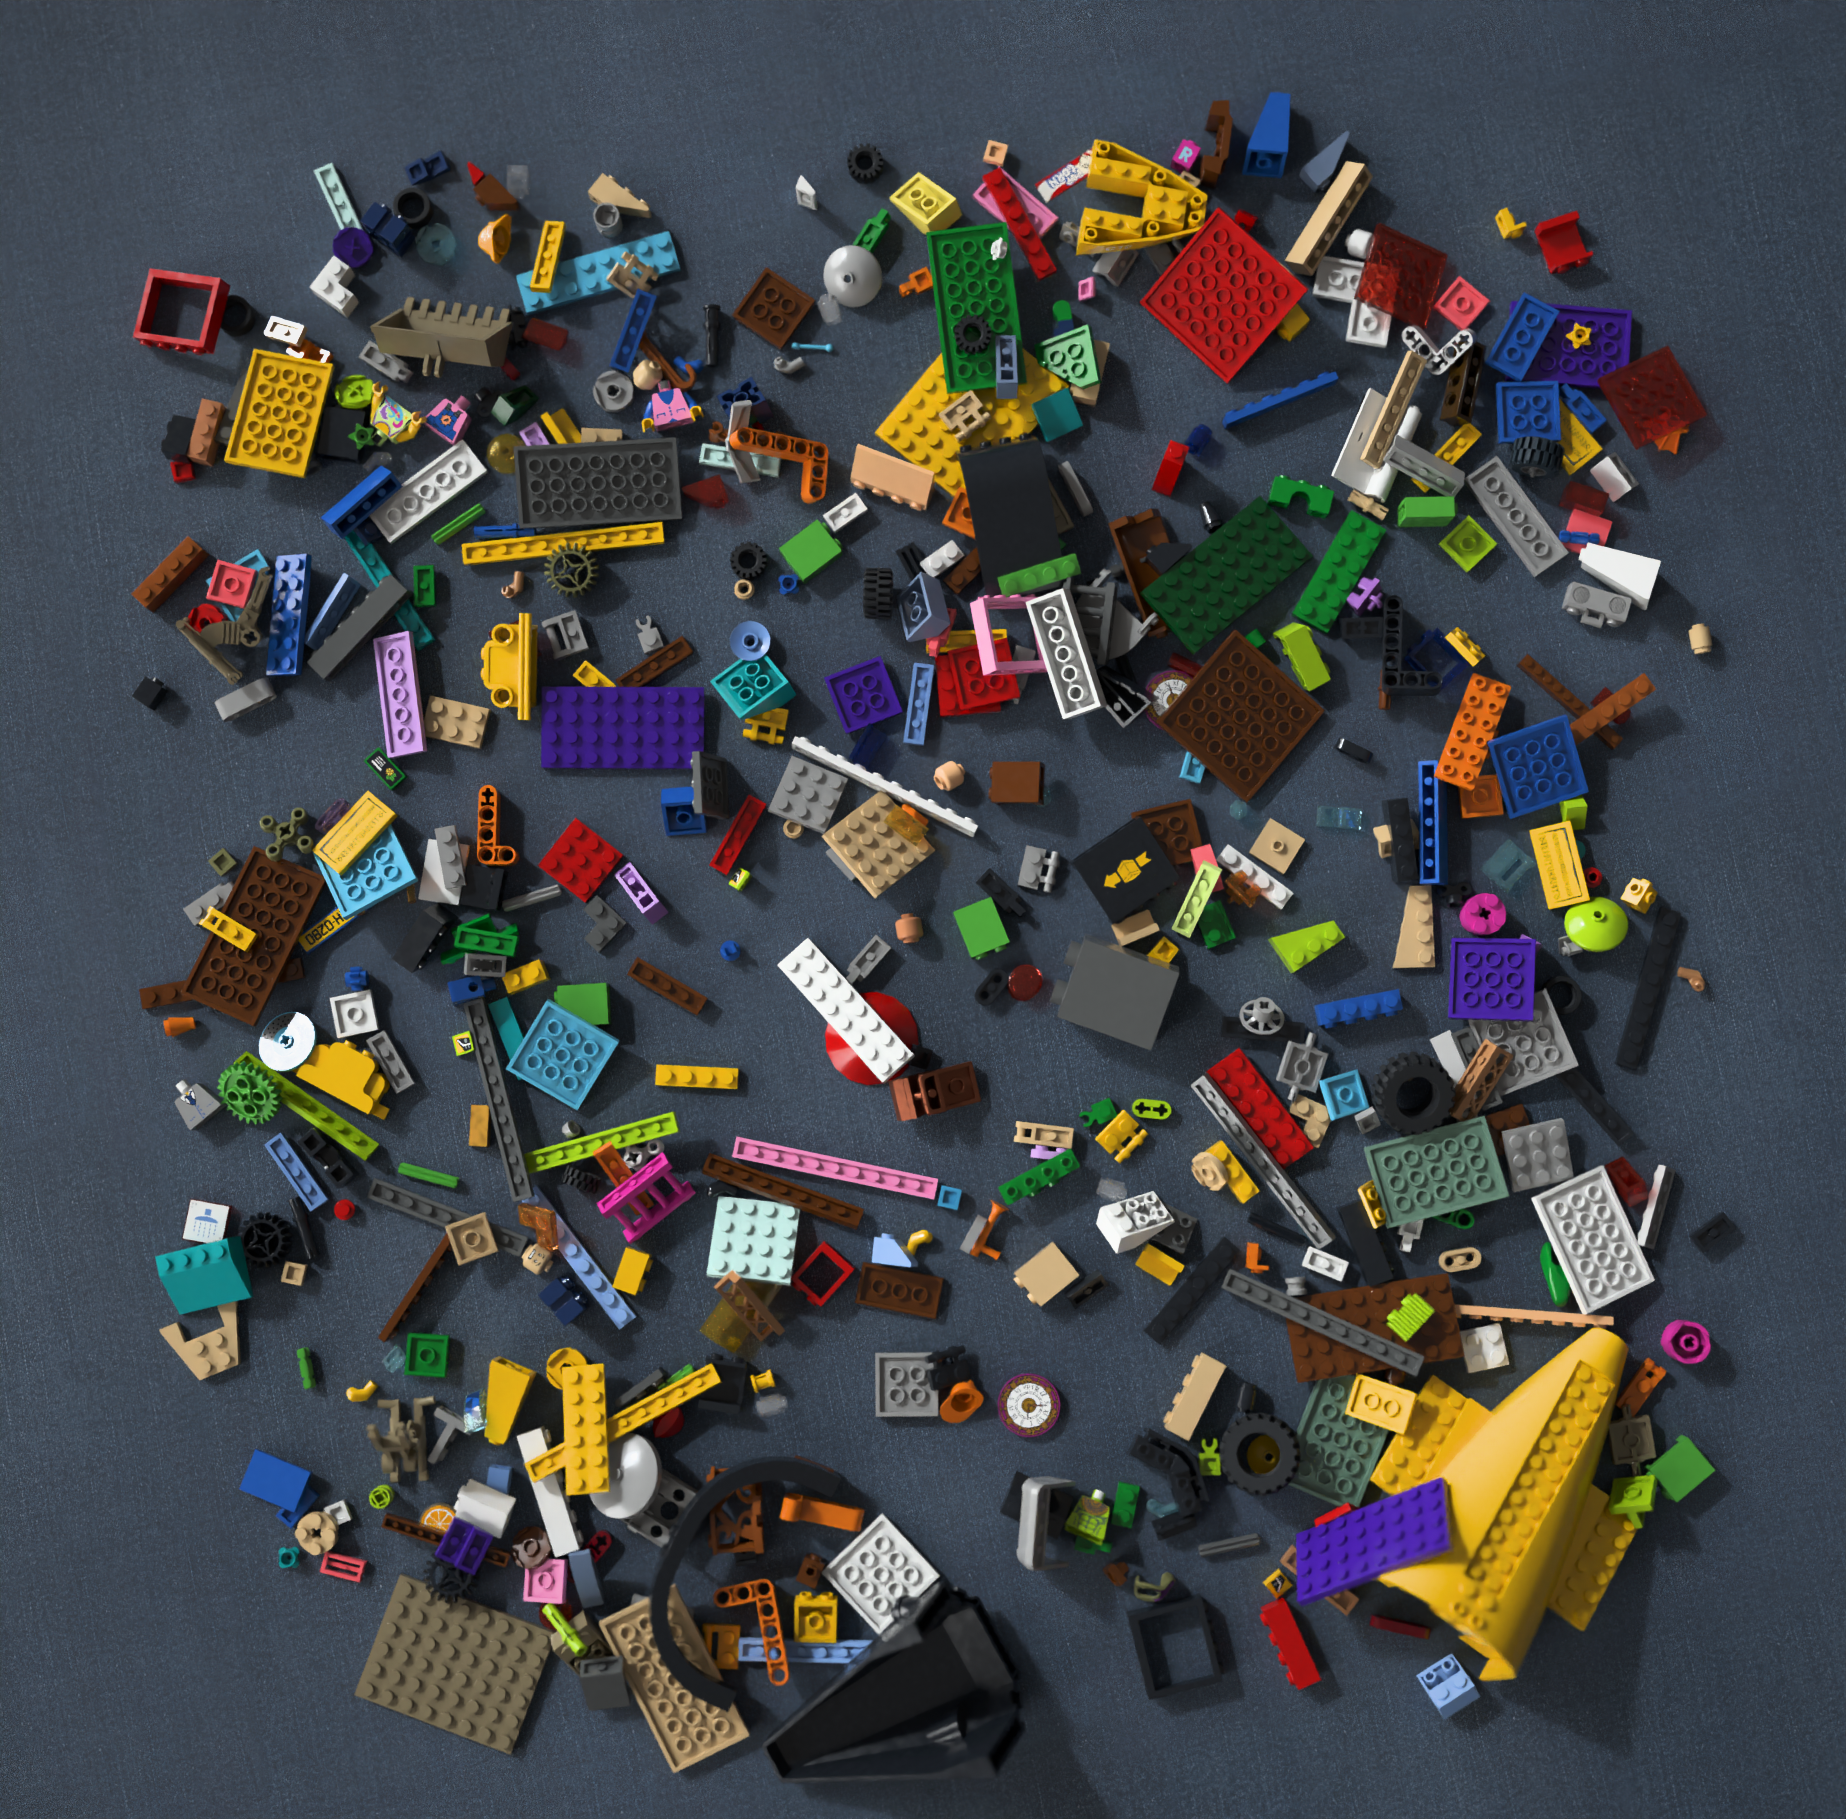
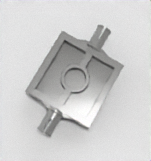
M1309 1032L1306 1044H1298L1292 1041L1287 1043L1276 1080L1284 1082L1291 1087L1287 1098L1296 1102L1299 1090H1308L1316 1093L1328 1056L1327 1053L1313 1047L1317 1037L1316 1034Z

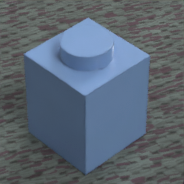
M492 1464L489 1467L486 1486L507 1495L510 1492L513 1467Z

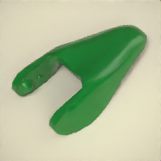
M1546 1242L1540 1254L1542 1270L1554 1304L1557 1307H1563L1567 1304L1572 1289L1562 1266L1552 1262V1246L1550 1242Z

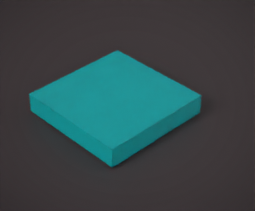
M1068 388L1030 404L1046 442L1083 426Z

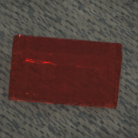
M532 318L523 333V338L560 351L567 344L569 331Z
M1175 652L1172 653L1167 663L1169 667L1182 671L1192 677L1203 667Z

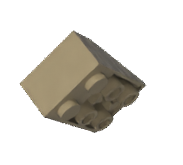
M584 1611L580 1612L568 1623L573 1629L578 1631L579 1638L588 1647L585 1654L577 1657L570 1646L563 1642L562 1636L558 1631L550 1636L553 1651L579 1677L582 1660L615 1656L604 1633Z

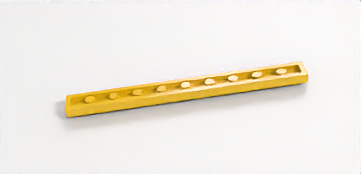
M657 522L462 544L463 564L466 566L547 557L548 555L554 556L551 551L555 549L560 552L558 549L559 545H562L566 550V543L571 544V549H573L574 543H578V550L582 546H586L584 552L665 544L663 523Z
M711 1363L608 1418V1444L722 1383L713 1364ZM565 1442L525 1463L533 1483H537L566 1467Z

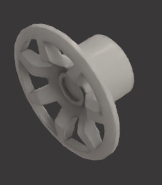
M1266 997L1251 1000L1245 1003L1240 1010L1241 1023L1246 1029L1255 1034L1270 1035L1276 1033L1284 1024L1282 1010L1271 999ZM1251 1005L1254 1006L1253 1010H1245ZM1243 1014L1253 1017L1246 1022ZM1272 1019H1280L1279 1025L1276 1026ZM1259 1022V1030L1250 1027V1025ZM1264 1023H1267L1272 1030L1263 1031Z

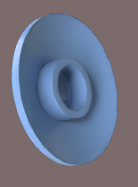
M746 621L736 626L732 631L730 646L738 658L745 661H755L762 658L769 650L770 635L762 624L755 621ZM749 640L755 641L753 646L747 645Z

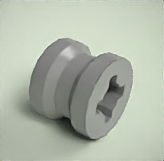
M1306 1277L1285 1278V1283L1288 1285L1286 1294L1289 1296L1307 1294V1289L1304 1287Z

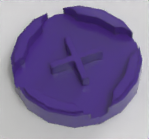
M346 227L334 236L332 244L333 253L336 258L350 268H360L371 259L373 243L369 235L362 229Z

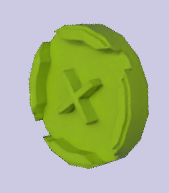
M363 375L345 377L342 379V383L337 384L334 393L337 402L347 409H359L367 406L373 400V381L366 379V376Z

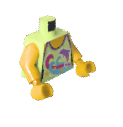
M380 382L373 384L372 390L374 395L371 404L370 424L377 430L372 437L373 442L381 447L387 438L394 444L415 438L421 423H425L427 418L421 417L419 419L421 411L411 414L387 395L383 396L382 394L388 390L387 385L382 386L380 390Z

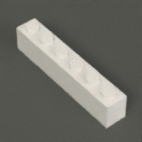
M544 1426L520 1433L517 1436L525 1463L551 1450L549 1443L551 1442V1435L548 1429L545 1430ZM559 1470L537 1483H533L530 1477L555 1557L580 1549L582 1542H584L581 1530L576 1528L575 1522H577L575 1511L570 1509L568 1503L571 1502V1499L562 1484L564 1482L562 1471Z

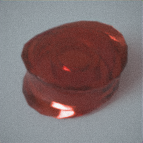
M1029 964L1018 966L1012 971L1008 979L1007 988L1009 994L1018 1001H1026L1033 998L1042 987V975L1035 966Z

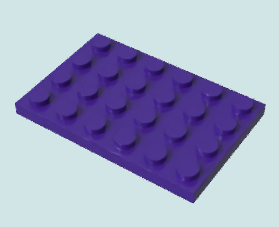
M1511 301L1509 317L1511 316L1518 301ZM1547 304L1558 310L1559 313L1521 382L1558 381L1559 386L1567 383L1568 386L1625 391L1628 387L1632 310ZM1575 323L1585 328H1591L1589 334L1591 345L1581 344L1577 349H1574L1573 341L1566 338V334L1573 332ZM1505 375V381L1518 382Z

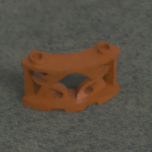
M711 1466L710 1474H707L706 1477L707 1483L728 1468L716 1469L715 1466ZM763 1482L742 1487L743 1492L746 1490L751 1491L748 1497H743L740 1489L723 1498L710 1510L711 1535H708V1547L712 1548L713 1555L755 1551V1554L764 1553L765 1537L763 1514H761ZM735 1492L742 1502L752 1505V1509L740 1515L737 1525L722 1511L726 1501ZM717 1517H718V1518L720 1519V1521L723 1523L722 1525H719L718 1527H717ZM750 1518L752 1521L751 1525L747 1526L744 1523V1529L741 1528L743 1520ZM722 1532H726V1540H728L732 1536V1532H734L735 1542L720 1544L719 1536ZM740 1536L754 1540V1542H739Z

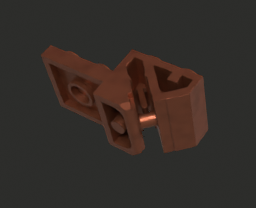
M972 1061L888 1081L897 1121L915 1119L926 1114L933 1115L981 1101Z

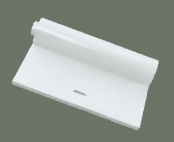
M1369 388L1331 476L1364 496L1372 497L1374 501L1384 503L1398 473V469L1384 461L1379 469H1374L1360 460L1387 399L1372 388ZM1414 405L1406 407L1394 437L1397 434L1411 442L1422 416L1418 407ZM1393 437L1392 442H1391V444H1390V446H1389V448H1388V451H1389V449L1392 447V445H1393V443H1394V437Z

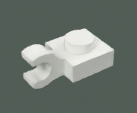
M1424 1219L1399 1225L1398 1235L1403 1236L1399 1250L1411 1251L1413 1238L1417 1240L1420 1238Z

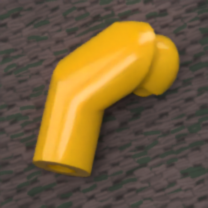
M927 1230L913 1233L907 1245L911 1254L915 1255L918 1245L925 1242L930 1243L933 1238L932 1234Z
M370 1380L363 1389L349 1388L346 1395L352 1402L366 1401L378 1388V1385Z

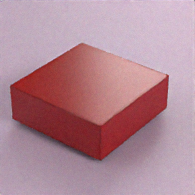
M192 460L190 464L177 461L170 463L173 479L176 484L196 479Z

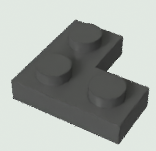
M596 895L583 910L598 924L584 939L600 953L626 926L627 922Z

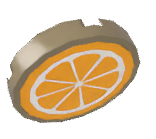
M444 1502L434 1503L424 1510L420 1516L419 1523L447 1531L457 1510L452 1505Z

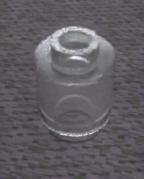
M831 294L822 295L817 305L823 321L826 322L827 326L838 324L842 321V313L836 296H831Z
M1100 1178L1096 1194L1100 1195L1101 1198L1117 1203L1120 1200H1125L1128 1189L1125 1188V1183L1109 1178Z
M776 1393L761 1397L760 1400L756 1401L759 1417L764 1416L768 1418L785 1413V1408H788L786 1396Z

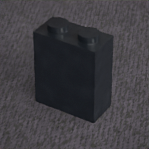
M340 405L326 406L317 453L323 459L362 464L365 445L360 450L357 449L356 441L350 439L348 435L355 432L357 423L362 427L368 428L370 417L360 408L348 410Z

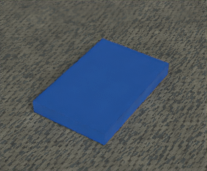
M255 1449L239 1489L289 1511L297 1512L313 1472Z

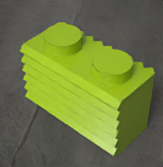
M1417 1293L1413 1296L1408 1294L1401 1302L1404 1306L1399 1311L1394 1309L1387 1317L1389 1322L1386 1325L1405 1342L1435 1311Z

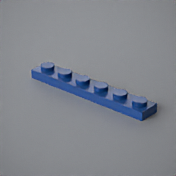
M1328 371L1324 372L1313 381L1307 379L1301 382L1298 387L1293 389L1292 387H1287L1281 391V394L1276 396L1273 394L1268 395L1259 403H1248L1242 410H1231L1225 414L1226 416L1222 424L1225 429H1228L1331 387L1339 379L1336 371L1330 374Z

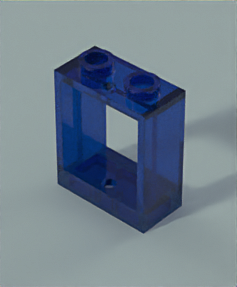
M1437 627L1433 632L1429 629L1421 636L1423 641L1419 645L1414 643L1406 650L1408 655L1404 659L1416 671H1428L1414 656L1429 641L1434 639L1457 663L1442 678V690L1470 663L1455 649ZM1434 681L1428 682V684L1432 687L1438 685Z

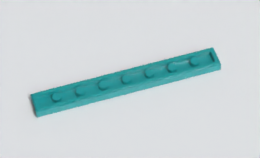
M354 530L344 537L376 587L379 586V582L383 577L390 574L393 575L373 543L365 546ZM408 599L394 615L405 632H413L414 646L420 651L434 642L435 638Z

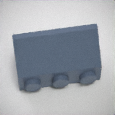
M920 572L896 597L908 642L939 636L951 624L939 579Z

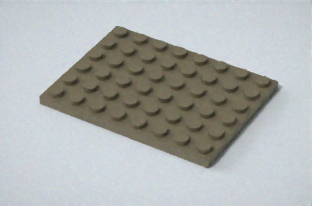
M401 1573L354 1695L511 1755L552 1647L550 1636L556 1631L469 1598L462 1600L460 1595L457 1596L458 1603L453 1602V1597L450 1598L448 1604L445 1603V1596L441 1601H438L437 1596L439 1593L432 1597L430 1593L434 1588L430 1590L425 1588L429 1583Z

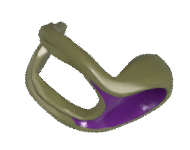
M1166 1572L1161 1576L1160 1586L1139 1582V1575H1137L1134 1583V1595L1138 1599L1147 1602L1161 1601L1175 1584V1578L1173 1574ZM1138 1587L1153 1589L1158 1594L1150 1596L1138 1593Z

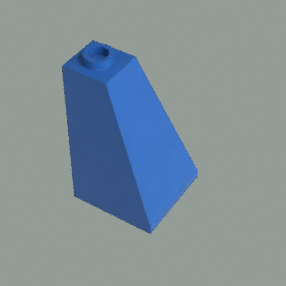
M1270 92L1248 144L1242 175L1282 178L1288 154L1290 94Z

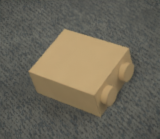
M1053 1242L1014 1272L1017 1276L1014 1278L1015 1282L1021 1289L1025 1286L1029 1291L1027 1297L1034 1305L1038 1303L1040 1306L1079 1276Z

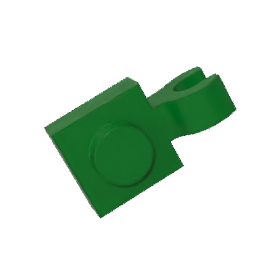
M1077 1535L1074 1550L1095 1555L1096 1549L1110 1553L1112 1543L1103 1540L1102 1544L1098 1545Z

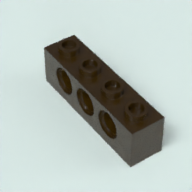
M1476 341L1450 367L1440 416L1441 421L1454 427L1472 422L1487 346ZM1455 348L1453 352V357H1455L1457 354Z

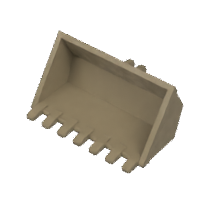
M407 297L404 309L400 308L370 326L372 333L375 335L380 353L424 358L423 376H430L433 361L436 360L434 374L436 378H441L445 361L489 367L504 366L513 322H509V309H502L499 320H493V307H486L483 318H477V305H470L467 316H461L463 307L461 303H454L452 313L445 314L447 305L445 301H439L436 311L429 312L431 304L429 299L422 300L420 310H413L415 299Z

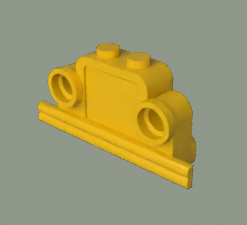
M519 613V624L496 625L492 630L493 640L486 642L481 650V658L484 660L481 679L484 680V685L488 689H493L491 692L492 702L500 708L518 707V720H531V708L536 706L538 625H532V614Z
M348 1040L344 1043L336 1042L332 1045H316L308 1060L300 1067L291 1070L297 1073L296 1076L367 1114H373L385 1120L390 1111L389 1108L379 1103L383 1095L389 1090L390 1082L385 1074L377 1073L379 1063L374 1059L375 1055L367 1050L361 1052L355 1049L357 1045Z

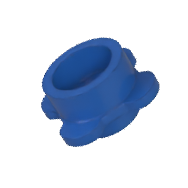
M781 575L778 580L781 585L779 592L782 595L786 593L797 594L799 592L797 575Z

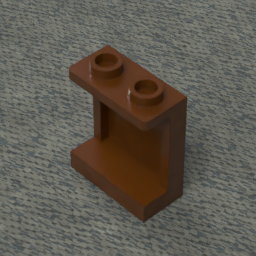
M993 762L989 771L992 787L989 788L988 792L992 803L1000 805V803L1044 805L1045 764L1042 762Z

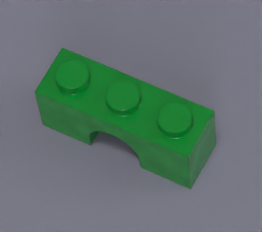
M1279 475V477L1275 476L1272 482L1267 504L1287 509L1290 499L1300 496L1307 502V515L1326 519L1330 511L1334 491L1324 485H1318L1317 487L1310 485L1308 481L1299 480L1297 482L1291 480L1288 476Z

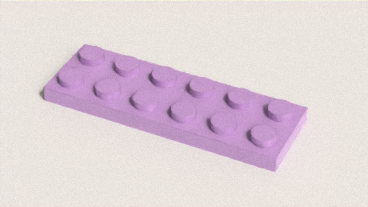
M406 631L375 638L373 642L387 756L393 759L427 752L413 632Z

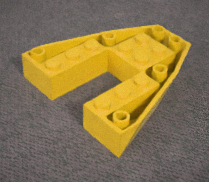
M1094 140L1086 187L1144 198L1142 218L1084 208L1076 256L1145 248L1178 240L1200 230L1205 220L1207 194L1172 171L1112 142Z

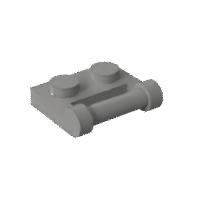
M576 610L542 622L543 629L547 631L554 652V661L562 660L589 649ZM559 624L567 649L561 650L553 626Z

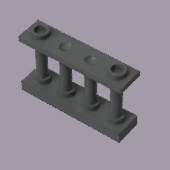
M1067 577V582L1064 581L1063 588L1070 589L1072 598L1073 593L1097 595L1105 598L1104 607L1102 606L1101 608L1076 605L1075 607L1078 614L1100 616V619H1102V626L1098 629L1082 627L1084 635L1100 639L1099 647H1096V649L1089 648L1091 657L1097 659V664L1109 665L1119 584L1107 582V586L1103 588L1074 585L1075 578Z

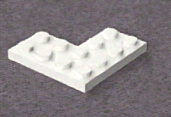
M1324 256L1316 270L1312 296L1352 303L1346 342L1385 348L1399 268Z

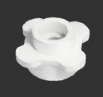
M999 238V240L993 242L991 254H993V260L997 258L1003 259L1007 252V242H1003V238Z

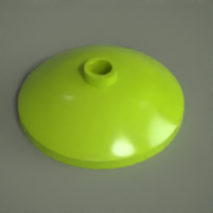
M1590 897L1589 901L1570 906L1565 916L1564 926L1568 937L1577 946L1588 951L1603 952L1617 947L1624 940L1628 931V919L1623 909L1615 902L1603 897Z

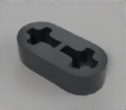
M1338 738L1334 747L1337 751L1364 764H1369L1373 757L1372 752L1343 738Z

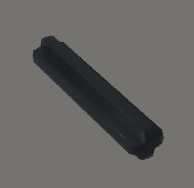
M1250 1213L1248 1216V1223L1298 1246H1303L1306 1241L1305 1236L1255 1213Z

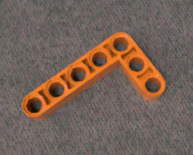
M742 427L730 435L729 441L734 449L803 463L801 497L805 503L812 504L825 496L829 454L825 444ZM739 435L744 438V442L739 439ZM758 438L763 442V446L758 443ZM777 442L781 445V450L777 447ZM796 446L799 448L800 454L796 451ZM814 450L817 451L818 457L815 456ZM812 470L816 471L817 477L813 475ZM811 489L815 492V497L811 494Z
M761 1579L717 1589L713 1595V1600L721 1608H729L752 1602L757 1603L770 1680L775 1685L787 1684L791 1673L774 1584L767 1579ZM764 1583H768L770 1586V1592L767 1595L760 1593V1586ZM746 1587L750 1594L747 1599L742 1600L739 1592L742 1588ZM722 1592H727L729 1595V1600L725 1604H721L719 1601V1595ZM768 1604L774 1608V1613L770 1617L765 1616L763 1612L764 1607ZM771 1626H775L778 1630L775 1638H770L767 1634V1630ZM775 1647H778L782 1652L778 1660H774L771 1656V1651ZM778 1669H782L785 1672V1679L781 1682L775 1678V1673Z

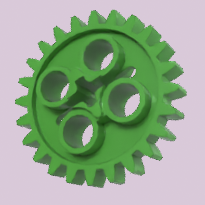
M243 1061L241 1064L236 1062L233 1066L230 1065L221 1074V1078L218 1080L220 1085L217 1086V1089L221 1090L218 1096L224 1097L221 1103H227L228 1107L226 1110L232 1109V1116L238 1114L240 1121L246 1118L248 1124L252 1120L255 1125L259 1121L264 1124L279 1112L278 1109L282 1106L279 1102L283 1098L278 1095L282 1091L275 1088L278 1083L271 1081L274 1076H267L268 1070L262 1072L260 1071V1065L254 1068L252 1062L247 1065Z

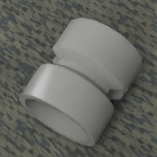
M602 203L595 208L593 218L599 233L607 238L618 236L623 228V223L617 207L611 203Z

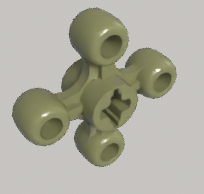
M295 808L291 813L289 823L283 822L278 824L275 818L269 815L261 818V829L265 833H274L277 836L276 842L266 848L268 859L274 862L280 861L283 858V850L286 846L296 845L305 854L312 852V849L315 847L313 839L309 836H300L298 834V828L301 825H305L309 820L305 809Z

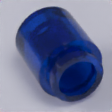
M1199 424L1198 427L1193 429L1184 442V445L1189 447L1188 453L1192 455L1202 453L1211 440L1212 430L1209 427Z

